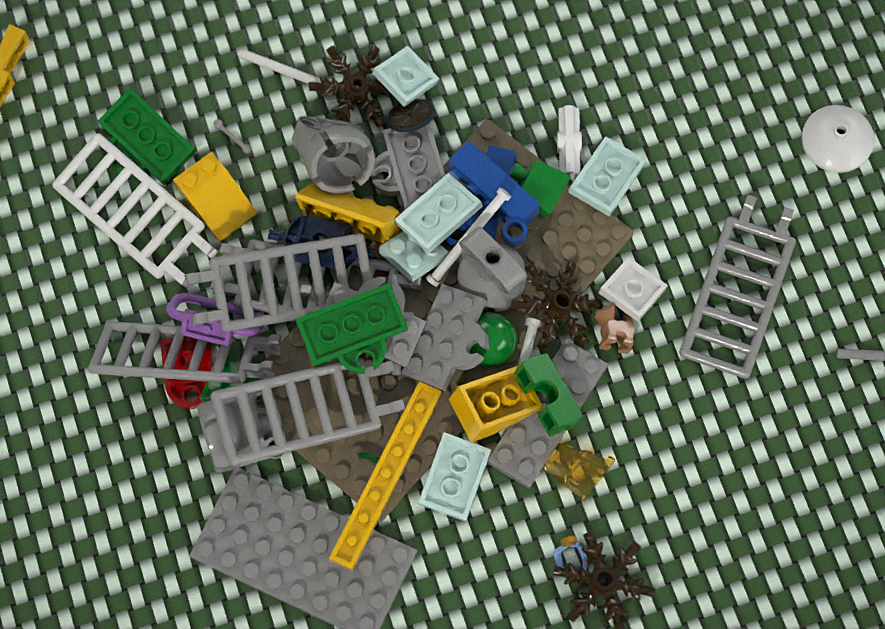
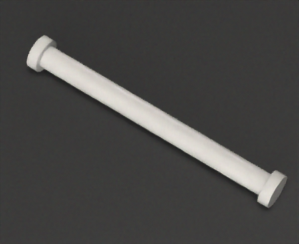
M502 188L496 191L498 194L435 271L427 275L426 279L435 287L440 284L439 280L461 255L459 242L476 227H484L503 202L511 198L507 191Z

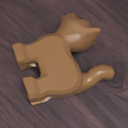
M611 303L610 306H603L600 310L595 311L594 318L601 325L602 341L599 344V348L609 350L611 349V344L617 342L620 345L618 352L628 354L634 345L633 337L635 334V326L631 316L624 312L623 321L615 320L614 303Z

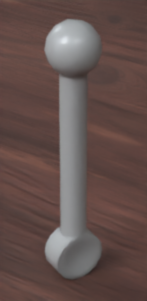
M220 119L214 121L215 129H221L242 148L244 153L248 154L251 152V146L244 144L225 128Z

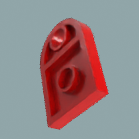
M188 336L184 337L174 369L188 370L198 339ZM173 338L160 340L163 367ZM207 342L198 371L212 370L211 342ZM164 379L166 392L175 405L184 409H196L202 403L200 397L207 381ZM195 390L199 393L198 398L192 402L185 399L187 392Z

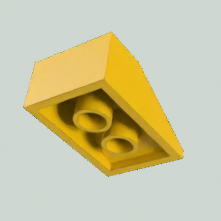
M212 152L173 179L178 193L219 243L258 215L232 176Z
M519 366L458 386L448 399L471 443L491 436L544 408L535 391L525 394L514 374Z

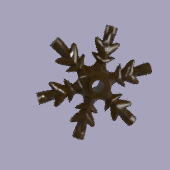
M334 45L326 49V52L333 61H328V64L338 69L335 73L343 74V80L338 83L332 77L331 82L321 76L319 77L321 82L308 83L309 91H322V97L332 92L333 96L338 91L343 92L345 98L336 101L340 105L331 109V112L337 113L333 120L343 121L345 117L350 121L349 109L354 111L352 102L357 100L362 103L360 111L365 109V120L368 121L371 117L376 127L380 128L385 122L378 113H382L383 110L373 105L377 101L368 99V93L373 91L379 96V92L388 97H391V93L377 78L373 83L369 82L366 78L367 74L373 73L370 69L380 64V62L374 61L380 49L372 46L367 57L364 53H361L362 65L357 63L359 71L352 73L350 71L351 63L346 65V54L343 53L340 57Z
M531 262L525 267V270L533 277L529 278L528 281L538 286L536 291L544 292L545 298L540 300L537 296L533 295V300L526 295H522L524 301L513 300L511 302L512 310L526 309V316L530 315L534 310H536V314H539L541 309L545 310V313L548 314V318L541 320L545 324L537 328L538 332H543L538 342V346L542 348H547L550 337L556 340L555 329L559 330L556 322L558 319L565 321L564 330L569 327V334L572 340L576 336L582 347L588 344L590 340L582 332L586 331V327L576 323L579 319L571 317L570 311L575 309L581 314V310L588 314H592L590 308L601 309L603 307L601 299L588 300L589 294L583 295L580 299L577 294L573 300L571 299L567 291L573 290L570 285L577 281V278L572 277L576 269V264L573 262L567 263L565 272L558 270L560 281L556 280L557 290L550 288V280L546 282L544 270L538 273L535 265Z
M593 532L585 533L583 537L588 548L583 547L581 550L591 558L586 561L594 565L593 571L586 573L582 566L579 571L570 562L568 563V569L559 566L554 567L553 576L565 577V585L577 581V586L586 582L590 587L588 592L579 593L582 598L570 601L571 604L576 606L566 616L573 623L582 612L585 617H588L590 605L596 607L595 598L600 596L606 600L602 609L608 608L605 621L608 622L612 618L615 629H626L621 615L627 616V612L617 605L623 602L615 599V592L622 590L626 597L630 593L638 601L641 600L640 594L654 597L656 587L642 585L644 582L643 578L631 582V577L625 581L619 578L620 571L629 570L626 567L627 565L638 562L637 559L632 557L642 547L636 541H633L626 551L620 546L618 559L613 556V565L608 567L603 564L606 554L601 555L603 542L596 545ZM606 579L608 586H601L599 580Z

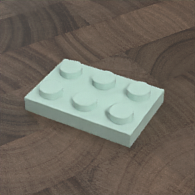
M605 136L570 186L568 193L610 217L645 166L647 160Z
M448 173L395 219V222L429 254L483 206L476 196Z
M444 432L418 505L465 522L491 449Z

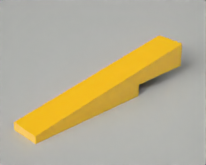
M11 24L8 25L0 44V107L15 84L11 72L30 43L26 31Z

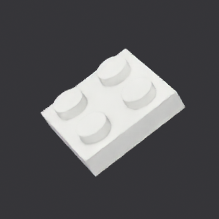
M628 257L600 288L599 294L639 322L664 293L668 285Z

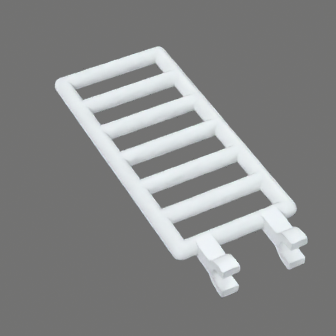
M99 133L90 139L52 184L57 192L155 278L159 279L168 272L175 280L187 288L189 285L186 286L185 274L174 263L193 242L210 258H214L218 253L214 247L199 235L205 228L204 223ZM98 145L101 146L108 154L80 186L72 192L64 184ZM116 159L125 168L92 206L89 207L81 198ZM133 174L141 181V184L106 222L98 215V212ZM150 189L158 198L123 237L114 228L146 191ZM168 204L176 212L140 252L131 243L161 208ZM184 218L193 227L157 267L148 258Z

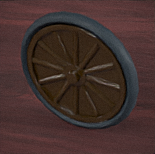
M415 99L405 107L399 103L389 111L386 122L394 131H415L431 122L435 115V108L431 102L423 99Z

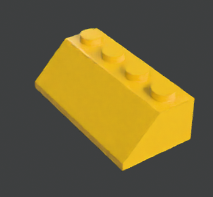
M310 183L295 196L304 216L351 224L355 234H363L366 239L380 244H384L395 237L400 230V227L395 222V219L400 215L396 208L392 206L382 207L368 198L363 200L356 198L350 192L333 194L320 189L314 183Z

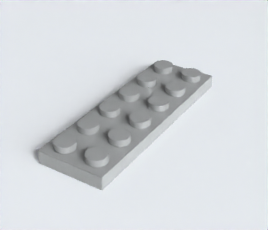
M565 339L552 361L555 363L561 379L567 384L574 402L578 404L581 410L607 369L608 364ZM535 391L543 407L548 405V398L543 393ZM542 410L509 426L487 460L489 465L528 489L531 488L567 432L564 431L549 437L538 417Z

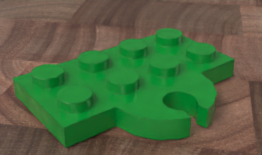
M131 88L97 121L113 136L109 142L144 172L148 170L163 185L197 152L188 141ZM116 159L110 165L111 168L116 166ZM119 167L116 172L120 174L125 167Z
M390 283L295 319L313 367L338 358L344 368L358 374H365V368L358 362L361 354L368 353L372 356V367L375 370L384 360L386 353L385 340L408 331Z

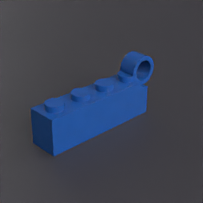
M468 141L449 159V173L457 181L461 180L466 184V188L474 196H479L484 201L486 207L498 194L496 191L499 188L507 191L511 198L508 201L505 200L496 211L502 217L501 219L504 223L502 237L509 246L517 247L522 245L527 238L526 225L539 214L540 204L472 142ZM512 227H517L522 230L523 234L520 237L512 238L507 234V231Z
M489 145L487 153H484L507 175L512 166L517 162L516 151ZM479 196L477 198L482 202L483 207L456 230L466 233L486 209L484 201ZM496 212L482 228L494 240L501 216ZM450 236L446 238L447 244L451 248H454L458 241L453 240Z

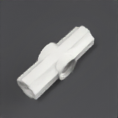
M566 105L559 108L557 153H559V171L570 175V180H574L580 173V153L582 151V133L579 132L580 112L579 108L573 105Z

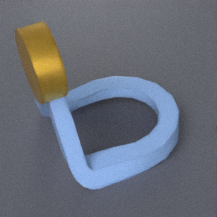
M576 536L561 539V546L555 549L553 553L556 565L563 567L561 556L563 550L569 546L576 547L582 557V567L586 572L588 567L586 560L588 559L587 555L581 550L585 546L577 541Z

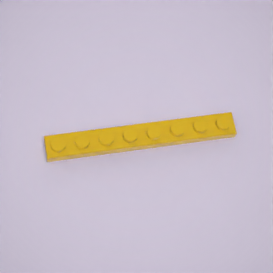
M419 381L329 557V561L350 571L354 570L442 395V391Z

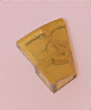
M562 444L547 460L544 471L584 500L605 476L616 459L608 456L607 459L593 456L592 451H580L572 446Z

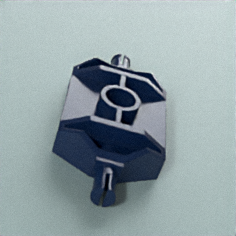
M300 215L291 222L287 230L284 229V232L270 229L268 239L281 241L287 246L311 242L319 236L329 239L354 235L355 232L351 224ZM356 244L342 246L346 269L358 258ZM332 248L318 250L320 266L336 270ZM367 248L368 259L373 260L375 249ZM308 252L293 254L295 262L310 264Z

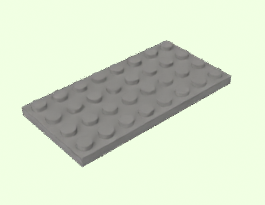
M235 468L189 557L339 629H381L418 551L373 530L354 570L350 571L329 561V557L349 518L241 468Z

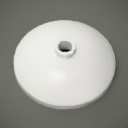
M831 105L815 111L808 118L802 131V145L806 155L815 165L830 172L844 173L857 169L867 161L874 147V133L870 123L860 112L847 106ZM837 130H843L845 134H839Z

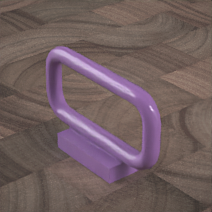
M177 294L166 307V312L170 317L182 321L181 335L224 346L230 345L232 334L253 336L258 334L263 326L224 332L221 330L220 321L193 325L192 315L202 312L186 309L184 312L177 310L181 303H192L218 310L216 299L196 294ZM226 302L229 313L244 316L243 308H238L233 303ZM253 310L254 317L264 315L260 311Z

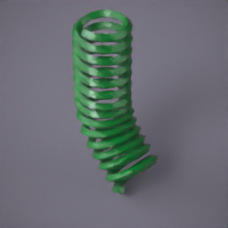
M368 452L357 453L359 459H368L376 465L380 459Z

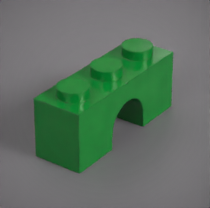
M547 353L523 361L516 369L514 374L525 394L538 391L543 393L549 400V404L538 415L549 437L574 428L583 418L580 407L574 402L567 384L561 379L555 363Z

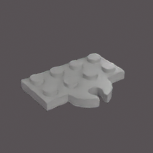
M430 123L421 129L411 132H398L391 128L382 130L388 151L380 154L375 159L371 178L377 177L382 172H387L389 175L384 180L375 179L372 182L374 187L382 194L389 196L401 195L405 210L445 176Z
M386 277L368 280L360 287L358 292L334 282L323 308L378 288L385 284ZM394 282L392 289L408 331L385 340L386 353L384 359L407 368L426 321L404 312V292L399 284Z
M442 284L425 320V327L408 366L403 368L401 374L446 392L456 369L468 370L481 363L484 358L478 353L470 354V349L475 343H479L484 349H489L488 335L483 327L477 324L487 301L479 296Z

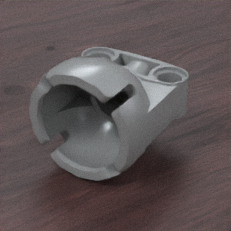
M300 116L298 118L292 142L297 145L303 157L309 177L320 189L333 194L351 192L355 189L352 184L354 179L361 186L368 181L374 170L375 152L371 142L360 126L318 117Z
M480 226L476 227L459 242L462 260L458 268V288L461 291L485 299L487 302L483 311L488 312V308H494V312L505 311L511 307L513 300L519 301L525 293L528 273L525 270L526 263L517 251L506 244L497 243ZM495 257L498 258L499 261L495 264H491L487 262V259Z
M260 390L248 393L247 397L260 446L265 448L274 440L264 401H255L262 394ZM237 396L223 399L236 454L251 451ZM212 399L204 401L197 406L208 449L211 451L210 457L216 472H227L265 459L280 458L285 454L231 466L227 460ZM276 405L277 413H278V416H279L281 428H282L283 435H284V439H285V433H284V429H283L281 417H280V414H279L278 407H277V405Z

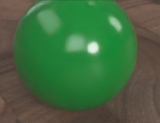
M481 313L477 324L483 327L488 335L489 349H484L479 343H475L470 349V354L478 353L484 358L478 364L481 367L494 368L501 366L509 361L516 351L518 343L516 329L508 318L499 313Z

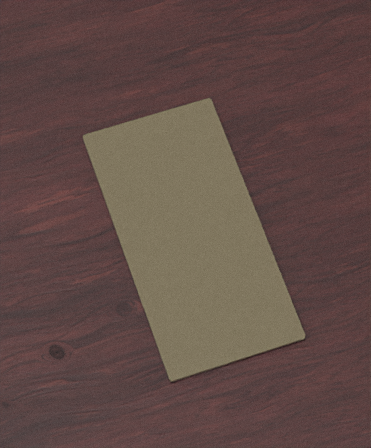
M485 120L460 147L462 148L470 141L484 153H487L489 145L516 151V163L525 169L535 161L546 164L490 120ZM449 160L443 165L445 175L449 173ZM460 180L459 182L466 188L467 185ZM568 182L551 214L542 219L536 216L526 225V241L520 246L509 247L520 254L526 266L532 262L538 273L544 270L546 282L550 280V288L552 290L558 289L556 280L560 281L558 270L565 272L568 262L575 263L576 269L572 277L577 278V281L570 285L573 290L567 291L573 300L577 294L580 297L627 244L633 236V230L611 214L609 217L568 193L572 185L571 182ZM500 219L495 241L506 244L502 237L504 223ZM512 227L508 229L507 234L512 238H517L523 232L517 227ZM455 230L450 237L453 240L459 241L465 233L461 230ZM446 239L440 243L448 252L453 249L447 244ZM373 241L368 249H375L373 259L389 262L379 253V248L383 244ZM462 253L439 280L440 284L437 287L429 283L426 277L429 273L432 274L439 265L422 275L421 281H423L421 292L400 287L405 296L404 311L413 312L415 317L425 321L442 284L459 289L457 276ZM495 257L487 259V262L491 264H495L499 261V259ZM351 265L348 277L349 288L358 292L363 281L361 269L358 266ZM375 269L373 278L386 277L384 284L386 285L389 272ZM528 273L524 295L533 300V295H535L540 300H543L545 298L544 292L536 291L538 286L528 281L529 278H533ZM331 287V288L328 290V292L326 293V299L328 298V295H329V293H330L332 287ZM511 307L505 311L495 312L508 318L516 329L518 343L514 355L509 361L498 367L486 368L477 365L468 370H455L446 392L442 391V395L378 521H383L432 466L443 433L445 432L457 437L464 428L448 400L458 386L518 366L528 328L525 325L526 318H534L541 321L548 318L545 310L541 309L539 314H536V310H534L528 316L525 315L526 309L512 310ZM488 308V312H494V308ZM298 325L279 344V346H282L281 355L275 356L270 354L264 360L273 361L272 371L267 372H274L275 376L314 368ZM537 331L532 351L538 345L543 332ZM363 353L359 356L364 359L366 367L372 366L373 358L370 354ZM336 358L318 366L339 362V360ZM349 370L342 371L356 423L369 422L370 418L358 374ZM391 372L386 375L369 378L377 406L403 399L406 408L419 381L408 378L403 374L392 375ZM333 374L319 376L333 430L347 427ZM309 379L295 382L309 436L323 433ZM285 385L271 388L281 417L286 442L299 439ZM262 398V400H255V401H256V402H262V401H264V400H263V398ZM404 410L380 416L381 428L378 430L295 451L357 503L376 467V464L368 459H359L357 453L368 452L380 458Z

